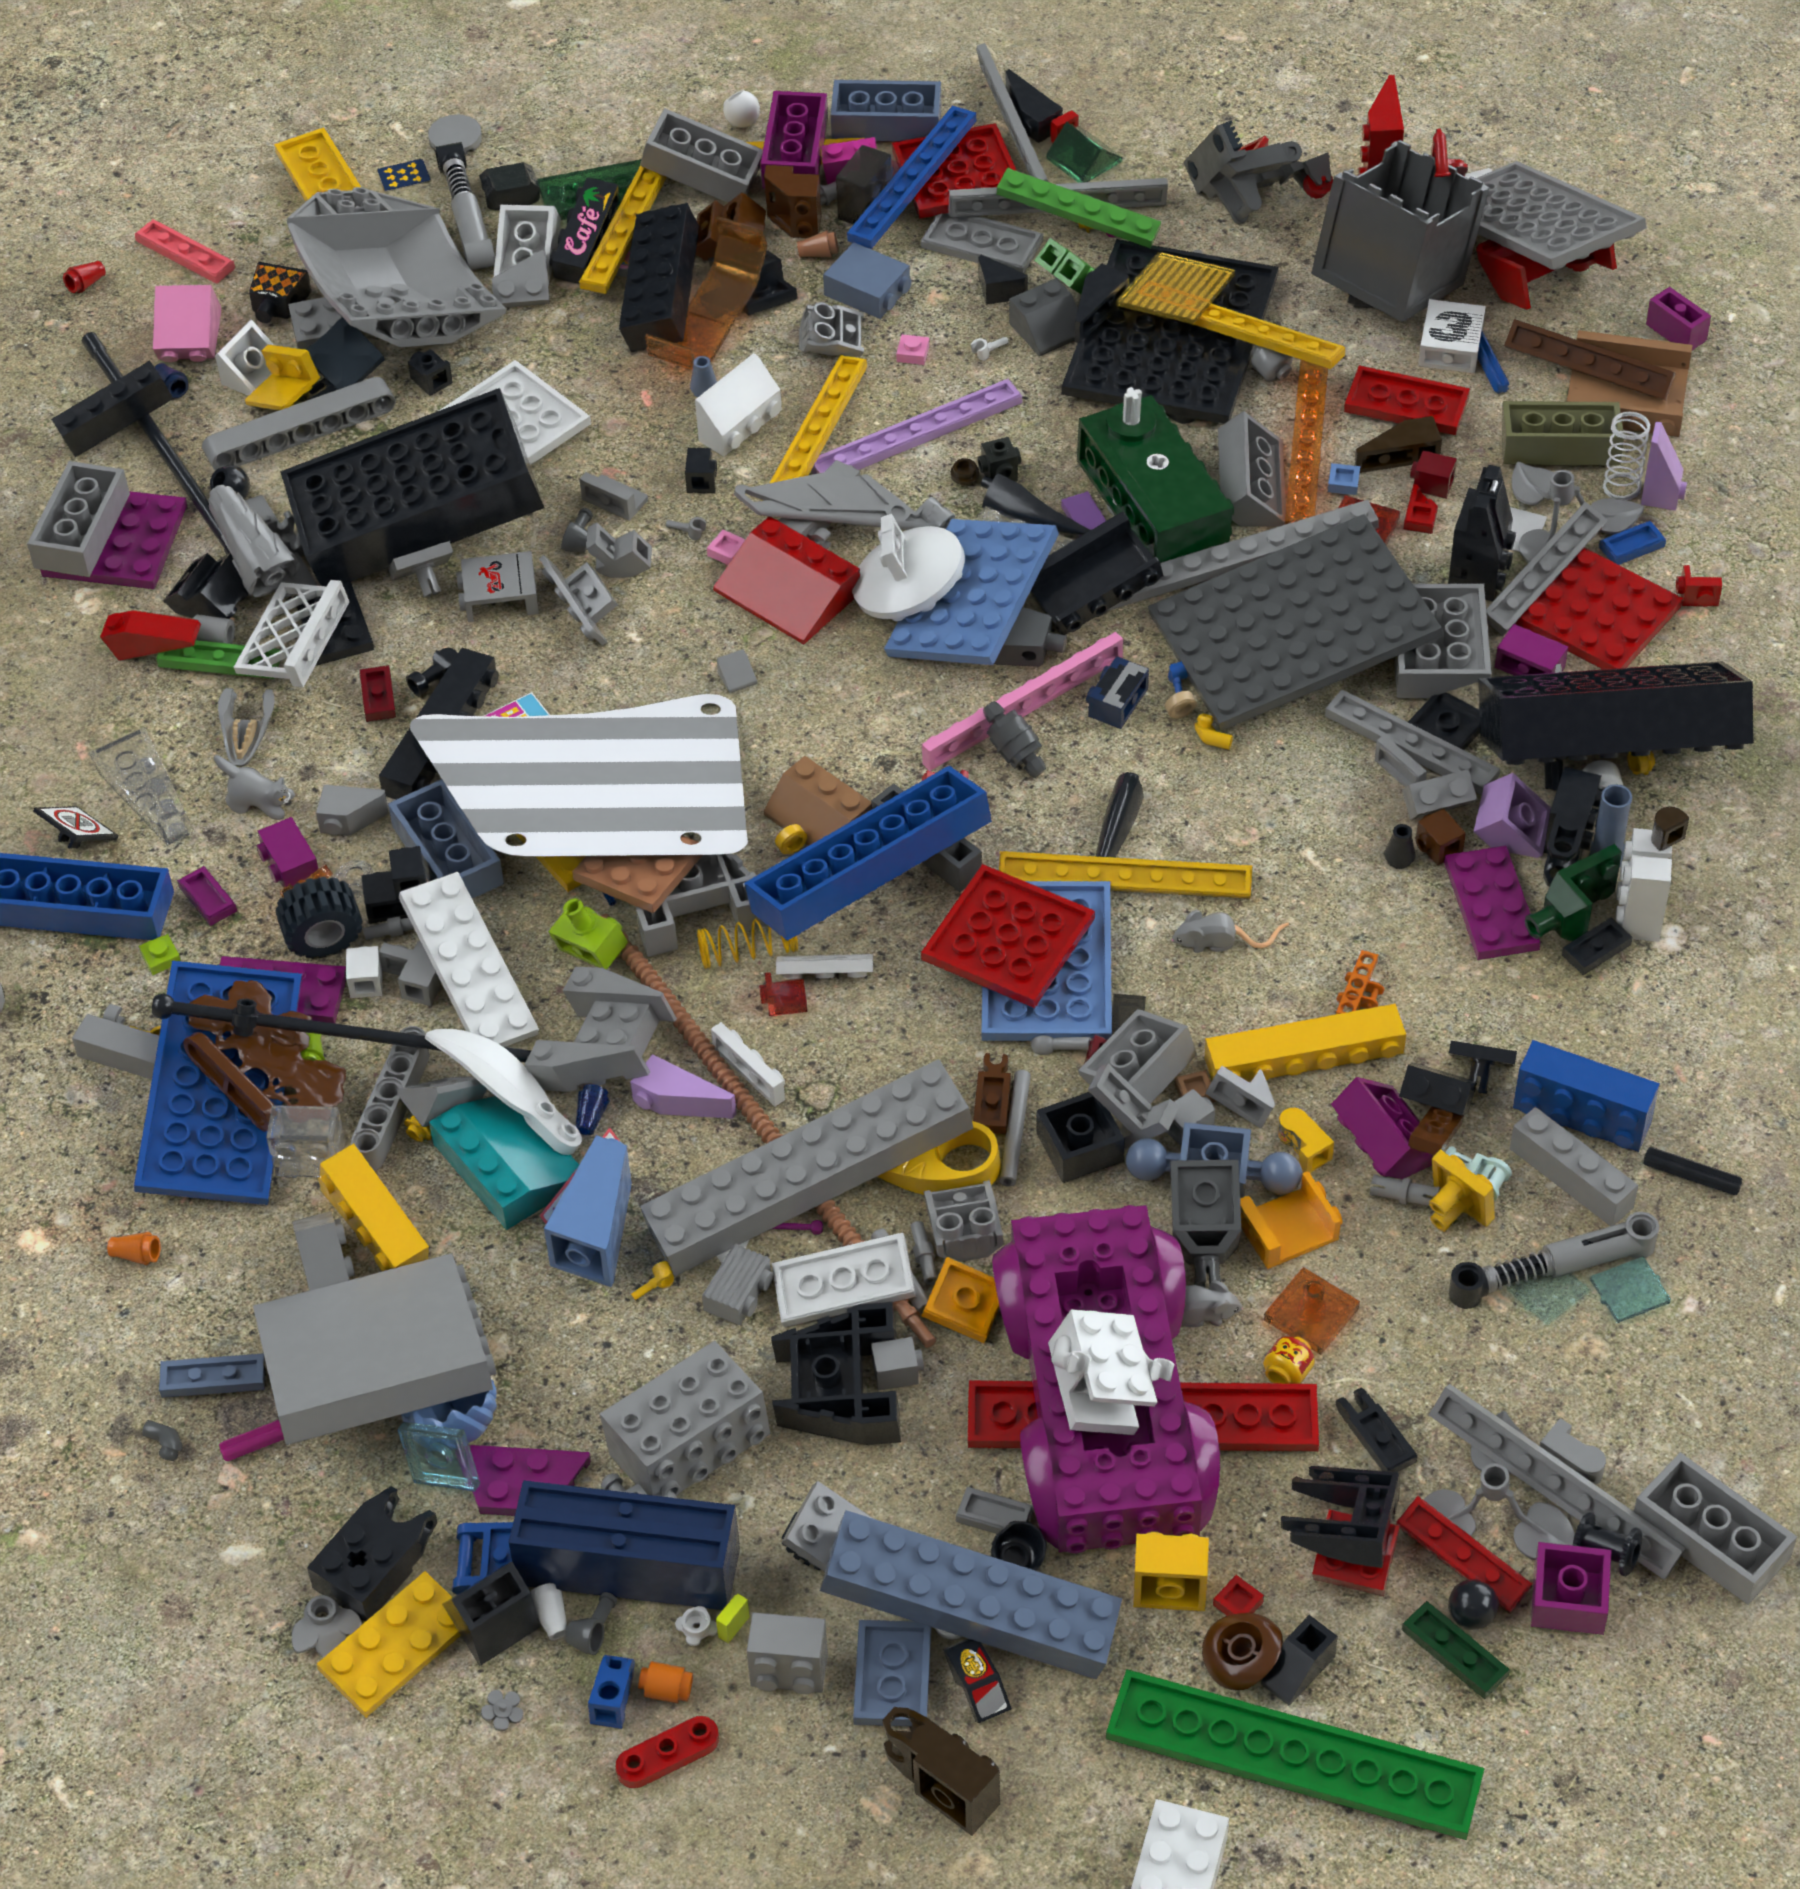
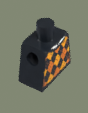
M258 262L249 290L252 310L255 312L257 320L262 323H269L273 317L291 318L288 304L305 301L312 291L308 271Z

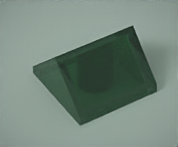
M1069 122L1065 123L1046 154V159L1078 183L1089 182L1121 163L1123 158L1087 130Z

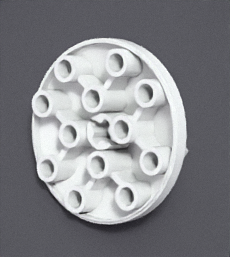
M892 514L881 517V530L878 531L881 544L874 548L859 565L860 578L854 586L852 593L861 610L875 618L901 621L907 616L920 611L928 612L935 607L936 602L945 596L962 577L965 563L963 547L957 537L944 528L925 526L902 532Z

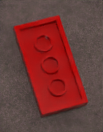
M1359 365L1344 404V412L1394 423L1433 416L1439 432L1456 435L1470 397V388Z

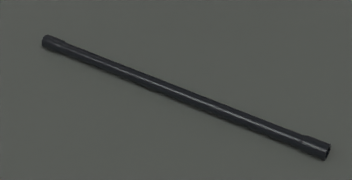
M94 332L86 333L82 337V344L90 356L96 360L109 381L112 383L123 377L97 334ZM150 414L139 419L137 422L223 546L226 555L229 554L230 551L221 537L223 533L209 509L207 497Z

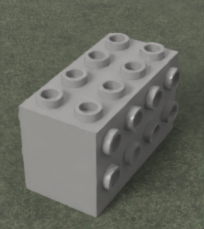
M716 1341L711 1342L600 1413L609 1455L635 1485L639 1483L647 1495L654 1496L661 1492L664 1497L672 1489L677 1497L680 1492L695 1482L704 1480L709 1473L723 1464L730 1463L737 1455L752 1445L761 1443L766 1436L771 1434L763 1392Z

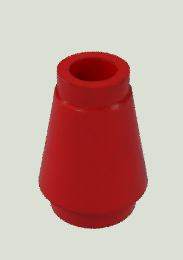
M98 260L69 267L67 272L63 274V281L71 293H82L101 277L105 276L106 270L104 265Z

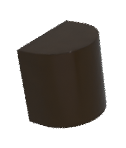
M1672 806L1663 807L1658 810L1655 815L1651 835L1652 844L1659 851H1663L1684 840L1689 816L1681 809Z

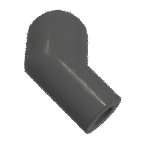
M147 1420L144 1424L142 1435L159 1441L162 1446L159 1451L161 1458L175 1461L178 1458V1452L182 1450L183 1446L178 1432L169 1426Z

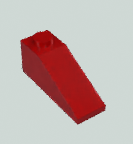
M131 610L108 615L100 638L114 656L121 661L194 646L201 623L195 619Z

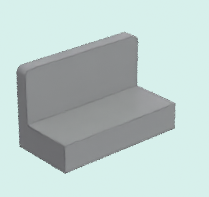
M585 472L579 479L582 500L629 521L648 501L647 494L605 475L596 477Z

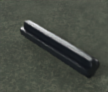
M1649 1147L1644 1156L1643 1164L1648 1167L1731 1195H1737L1742 1186L1743 1179L1740 1176L1654 1147Z

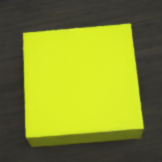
M737 1593L716 1618L718 1637L728 1644L750 1617L748 1599Z

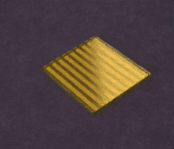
M1158 252L1117 299L1116 306L1195 324L1235 276V270Z

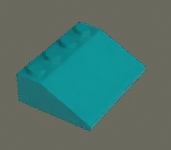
M496 1096L458 1104L429 1121L433 1145L506 1230L547 1206L579 1166L571 1155H564L555 1151L526 1123L524 1115L510 1108Z

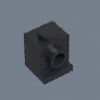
M431 349L424 353L421 351L414 353L410 361H408L410 378L429 396L453 383L450 362L447 360L443 361ZM435 375L438 376V378L432 380V377H433V376H435Z
M688 448L685 466L687 493H716L717 460H712L711 448Z

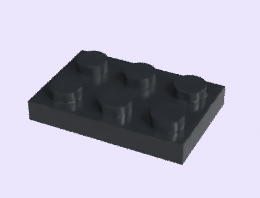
M351 581L342 583L349 599V604L316 665L374 650L373 641ZM317 596L307 602L309 605L318 602L321 597ZM304 604L296 606L297 611L306 608ZM310 616L301 619V623H307Z

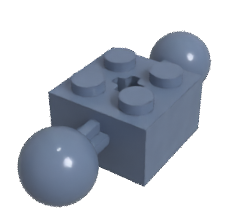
M1184 1122L1181 1153L1167 1152L1160 1142L1144 1138L1134 1142L1126 1154V1165L1129 1172L1135 1178L1143 1181H1152L1159 1178L1165 1171L1170 1172V1161L1238 1160L1240 1198L1245 1197L1246 1179L1261 1181L1268 1191L1278 1195L1292 1192L1298 1187L1302 1179L1301 1165L1289 1153H1272L1263 1162L1249 1160L1251 1129Z

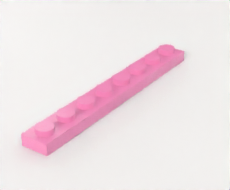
M1116 632L1106 638H1101L1092 646L1075 653L1068 660L1051 667L1047 672L1035 679L1028 680L1023 686L1011 693L1004 694L995 702L1003 707L1005 715L1015 710L1018 715L1024 717L1100 673L1105 666L1111 665L1116 656L1123 658V638ZM984 707L978 709L966 719L954 723L942 733L930 737L922 744V763L929 771L989 737L987 731L993 723H989L984 716Z

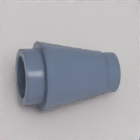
M699 356L693 361L690 389L696 397H699L717 383L710 359L706 356Z

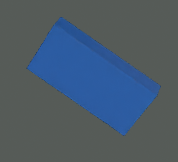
M1651 521L1600 540L1599 548L1610 561L1620 565L1665 547L1666 538Z

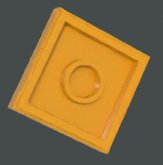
M946 1257L921 1317L984 1344L1000 1307L994 1277Z

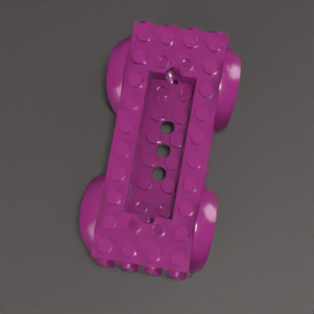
M1127 1205L1122 1208L1107 1210L1092 1209L1088 1212L1071 1214L1057 1213L1053 1216L1043 1217L1027 1216L1011 1220V1242L993 1255L992 1264L999 1306L1012 1351L1025 1359H1029L1038 1419L1029 1423L1021 1430L1020 1444L1030 1497L1040 1530L1046 1541L1057 1548L1058 1553L1069 1552L1077 1554L1088 1549L1105 1548L1112 1550L1123 1545L1136 1544V1534H1146L1148 1532H1159L1163 1535L1171 1536L1195 1534L1200 1537V1532L1211 1520L1217 1500L1220 1478V1450L1215 1423L1210 1413L1195 1404L1183 1401L1172 1342V1339L1180 1332L1185 1308L1186 1278L1180 1244L1172 1235L1150 1225L1147 1205ZM1070 1310L1134 1315L1142 1348L1149 1359L1164 1358L1175 1364L1170 1382L1162 1378L1152 1381L1157 1404L1154 1407L1134 1405L1139 1428L1134 1435L1070 1430L1048 1345L1049 1340Z

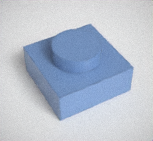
M1331 463L1328 492L1357 495L1360 466Z

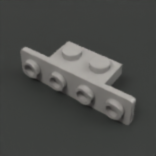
M545 555L541 556L539 559L545 567L542 573L552 584L556 583L558 587L554 590L563 602L566 603L568 601L570 606L567 610L577 622L581 620L583 625L580 629L590 641L596 639L601 645L606 644L607 640L596 623L618 604L596 571L586 562L565 579L555 564Z

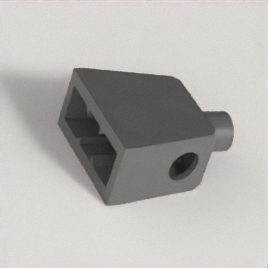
M1022 607L994 664L1040 667L1044 663L1047 651L1064 653L1067 635L1052 633V617L1050 615Z

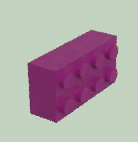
M773 91L761 159L762 189H765L764 174L766 165L793 166L794 174L819 175L822 159L821 146L824 145L828 123L827 93Z

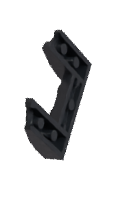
M1310 1466L1309 1475L1313 1480L1294 1477L1292 1479L1293 1491L1331 1504L1353 1508L1354 1511L1351 1522L1281 1516V1528L1291 1532V1543L1329 1558L1352 1564L1382 1568L1387 1551V1534L1392 1514H1396L1399 1502L1400 1473Z

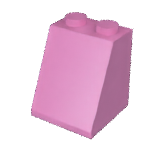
M211 285L155 286L153 350L159 360L176 362L178 359H190L194 362H203L206 359H214L221 317V305Z

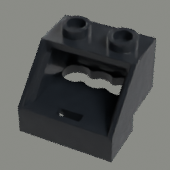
M206 553L190 564L163 602L175 613L192 619L197 614L230 619L237 611L235 605L238 601L244 600L249 593L245 589L242 579L232 562L233 557L231 553L217 561Z

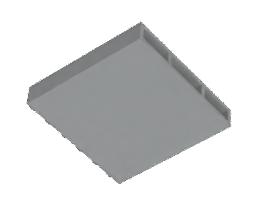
M453 1253L253 1305L275 1405L286 1445L493 1390L490 1376L497 1374L493 1357L490 1354L487 1338L484 1335L463 1264L456 1266Z

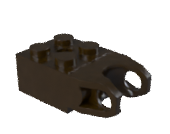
M894 1707L882 1720L886 1736L888 1737V1740L884 1743L888 1760L906 1778L914 1783L916 1795L973 1836L1000 1805V1770L998 1766L988 1756H979L971 1750L968 1743L960 1735L955 1733L951 1735L929 1718L914 1710ZM898 1717H906L911 1721L912 1729L910 1732L894 1731L891 1728L892 1721ZM893 1745L900 1750L903 1756H898L892 1751Z

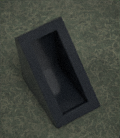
M982 254L978 257V278L986 305L1008 302L1010 298L1028 291V275Z

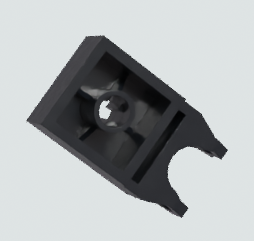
M1564 767L1549 814L1543 852L1548 854L1543 878L1549 887L1554 879L1550 876L1551 869L1557 868L1562 870L1580 861L1584 850L1590 851L1591 842L1594 838V832H1590V830L1593 831L1594 827L1596 828L1599 809L1596 807L1600 806L1601 795L1604 790L1600 788L1602 775Z
M392 1486L364 1502L307 1567L314 1590L332 1598L342 1608L353 1610L364 1622L385 1605L413 1572L412 1567L423 1555L428 1539L438 1523L436 1513L431 1510H427L406 1522L391 1520L394 1509L400 1500L397 1495L398 1490Z

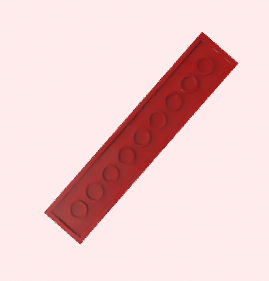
M969 1380L968 1448H1021V1430L1029 1423L1038 1419L1032 1381ZM1180 1382L1183 1401L1195 1404L1210 1413L1215 1423L1220 1451L1319 1452L1317 1384Z

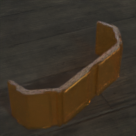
M720 216L716 217L719 239L714 262L688 306L684 341L673 343L646 334V349L649 356L693 370L694 359L699 356H706L710 359V362L713 361L728 336L730 328L741 314L760 279V272L768 246L762 230Z

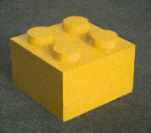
M1159 1532L1136 1534L1133 1607L1205 1611L1209 1538L1199 1537L1195 1534L1171 1536L1163 1535Z

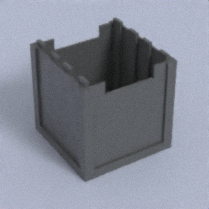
M1398 140L1384 151L1382 162L1358 176L1353 174L1354 169L1345 170L1343 173L1340 172L1334 176L1311 274L1391 317L1404 322L1427 308L1429 299L1440 300L1464 285L1490 187L1472 176L1467 178L1457 173V168L1449 164L1450 176L1435 177V157L1427 153L1421 155L1412 150L1411 145Z

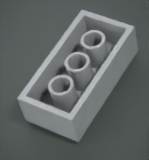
M664 108L646 142L640 166L725 202H730L741 192L746 195L748 194L758 174L763 149Z
M74 461L68 462L27 543L35 569L90 577L130 495L124 469Z
M1681 1452L1637 1497L1634 1507L1635 1513L1686 1548L1682 1554L1683 1558L1747 1605L1751 1603L1791 1559L1797 1540L1796 1535Z

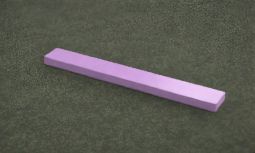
M1009 379L1003 380L821 454L811 472L813 474L823 473L836 460L860 470L1021 404L1022 395Z

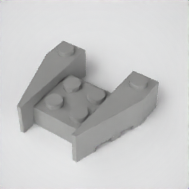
M737 854L703 855L654 914L636 907L639 933L647 957L677 950L678 943L673 917L728 903L735 922H740L746 932L751 931L752 922L755 918L758 919L762 927L768 926L751 912L745 882L757 875L753 871L749 872L743 866V861ZM755 922V929H758L759 926ZM738 925L739 933H743L741 927Z
M575 967L563 992L577 1016H584L586 1019L574 1042L537 1040L524 1064L527 1070L534 1076L543 1090L562 1092L578 1090V1085L590 1082L594 1086L606 1084V1079L624 1076L626 1080L648 1076L650 1070L644 1062L642 1055L659 1021L675 1022L677 1019L663 993L604 968Z

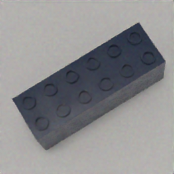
M523 1480L509 1538V1548L512 1562L527 1587L536 1588L544 1584L554 1583L557 1589L566 1592L601 1595L603 1592H608L616 1598L691 1607L702 1606L708 1609L723 1610L731 1598L740 1552V1541L735 1505Z

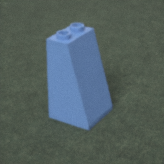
M595 1136L544 1227L551 1267L609 1287L614 1283L632 1185L627 1145L613 1138L606 1139Z

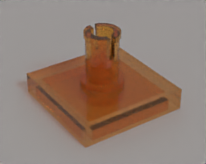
M1303 1267L1264 1313V1321L1290 1337H1300L1306 1340L1311 1350L1321 1355L1358 1311L1360 1301Z

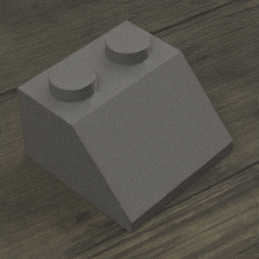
M1055 278L1010 298L1009 324L1038 356H1042L1075 341V319L1078 308L1072 294Z

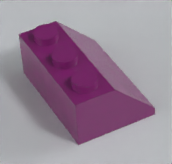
M1355 1077L1331 1103L1338 1113V1121L1356 1137L1354 1140L1355 1144L1373 1160V1168L1381 1176L1403 1180L1432 1166L1434 1155L1408 1146L1410 1135L1420 1121L1403 1098L1399 1096L1394 1086Z

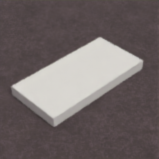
M904 1233L772 1263L783 1327L814 1321L828 1315L831 1317L847 1313L848 1308L860 1304L896 1302L916 1297Z

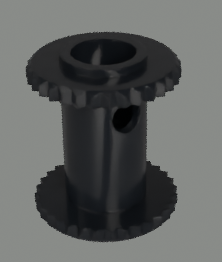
M1586 1513L1576 1529L1572 1546L1611 1550V1561L1619 1563L1621 1576H1628L1634 1569L1640 1555L1642 1546L1641 1529L1635 1527L1627 1536L1596 1526L1594 1513Z

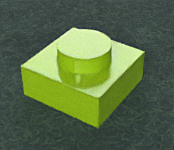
M168 934L139 945L140 953L152 975L171 968L172 961H181L180 955Z

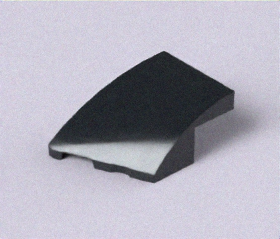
M769 250L749 254H735L733 260L718 261L716 257L708 258L709 266L721 286L747 315L798 299L797 289L784 280L781 259Z

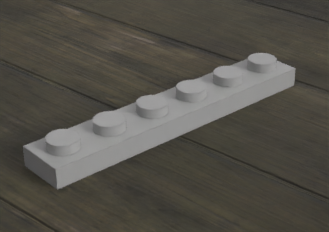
M1584 502L1486 609L1487 623L1504 636L1530 605L1534 603L1605 526L1608 520L1587 502Z
M1341 690L1325 708V717L1375 742L1383 735H1386L1417 763L1442 776L1469 769L1474 790L1482 795L1485 784L1495 781L1499 777L1500 768L1344 690Z

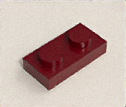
M390 666L359 669L366 722L396 718Z

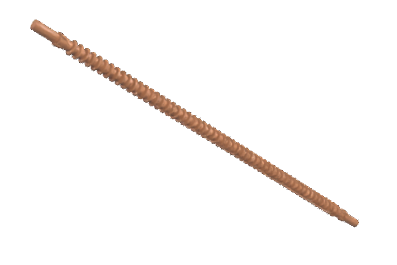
M608 914L601 915L603 918L610 917ZM623 932L628 943L621 951V958L626 961V965L640 979L641 984L663 993L677 1018L673 1022V1026L678 1028V1032L683 1035V1039L688 1041V1045L692 1047L694 1053H697V1057L702 1060V1064L707 1066V1070L712 1072V1077L717 1079V1083L722 1085V1089L735 1095L737 1109L746 1117V1121L751 1123V1127L756 1130V1134L761 1136V1140L766 1144L783 1136V1134L779 1133V1129L774 1127V1123L769 1120V1116L764 1114V1110L759 1108V1103L754 1101L752 1095H749V1090L744 1088L742 1082H739V1077L735 1076L729 1064L725 1063L723 1057H720V1053L715 1050V1046L710 1044L708 1038H705V1033L700 1031V1027L696 1025L695 1020L691 1019L689 1013H686V1009L681 1006V1002L672 994L671 989L667 988V984L662 982L660 976H657V971L653 970V966L648 963V959L643 957V953L639 951L636 945H632L627 934ZM830 1199L814 1207V1209H817V1213L822 1216V1220L828 1222L827 1226L833 1229V1234L838 1236V1241L842 1242L843 1246L864 1242V1240H861V1235L856 1233V1229L851 1226V1222L845 1220V1214L840 1213V1208L835 1206L834 1200ZM909 1299L892 1302L894 1311H898L905 1326H909L926 1348L933 1346L936 1338L920 1319V1313L908 1303Z

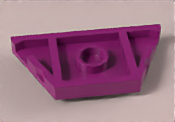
M467 1444L456 1447L459 1461H461L467 1482L472 1490L480 1514L515 1516L523 1480L574 1486V1479L583 1467L587 1469L591 1463L590 1452Z

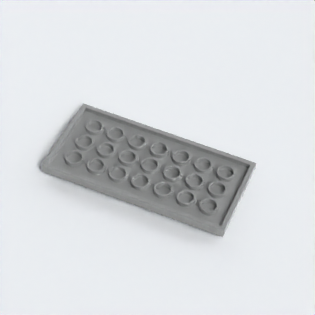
M1518 161L1476 178L1482 181L1484 185L1490 187L1477 234L1552 270L1561 269L1571 261L1584 259L1596 250L1609 248L1613 243L1622 239L1632 238L1636 233L1647 229L1644 217Z

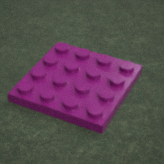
M129 491L130 495L90 577L40 569L42 577L155 589L186 511V497Z

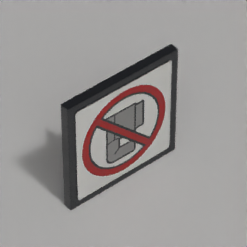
M77 806L35 807L33 810L38 816L60 830L58 835L59 842H68L70 838L69 849L79 848L82 841L117 840L119 836Z

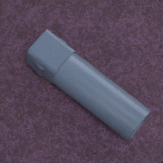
M1609 785L1602 791L1594 841L1591 842L1589 853L1590 856L1615 843L1622 851L1620 867L1624 857V841L1632 803V793L1623 785Z

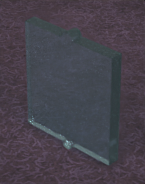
M1644 1256L1592 1275L1590 1281L1601 1297V1304H1606L1617 1323L1671 1302V1298L1660 1283L1661 1277L1655 1275Z
M1573 1273L1553 1278L1552 1275L1545 1277L1537 1275L1536 1280L1530 1277L1527 1282L1520 1280L1519 1285L1513 1282L1510 1287L1507 1286V1290L1524 1305V1310H1530L1546 1325H1549L1590 1291L1572 1275Z

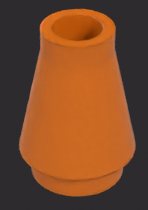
M150 1232L122 1237H111L108 1241L107 1251L110 1257H118L142 1265H149L150 1262L158 1260L161 1244L158 1236L152 1235Z

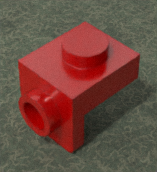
M1683 565L1682 575L1676 577V594H1681L1683 598L1682 606H1719L1723 586L1722 578L1691 577L1690 565Z

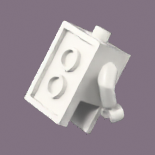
M1070 1310L1048 1342L1070 1430L1134 1435L1139 1428L1134 1405L1154 1407L1157 1404V1399L1152 1381L1162 1378L1170 1382L1175 1365L1172 1361L1164 1358L1149 1359L1142 1348L1134 1315Z

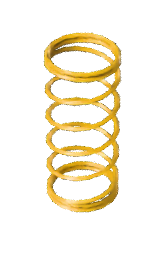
M755 918L751 928V947L743 925L737 922L735 925L734 951L726 928L720 925L718 929V954L709 931L706 928L698 929L697 937L703 967L705 969H710L711 967L705 932L711 943L717 964L721 967V929H723L727 937L734 961L738 963V925L742 929L753 960L756 958L755 922L760 928L770 957L773 955L771 928L768 926V944L762 925ZM781 936L787 954L789 953V945L793 953L795 951L798 952L797 936L788 941H785Z

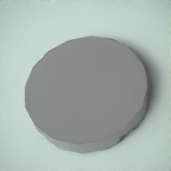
M460 114L439 118L428 130L429 144L431 148H435L436 146L462 142L466 155L468 150L473 148L474 151L482 142L481 126L477 120Z

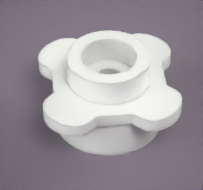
M702 1606L688 1609L675 1622L676 1629L684 1633L686 1642L690 1646H697L703 1638L708 1635L714 1636L717 1633L716 1622L710 1620L707 1609ZM695 1624H699V1625H700L699 1628H694L693 1626H694Z

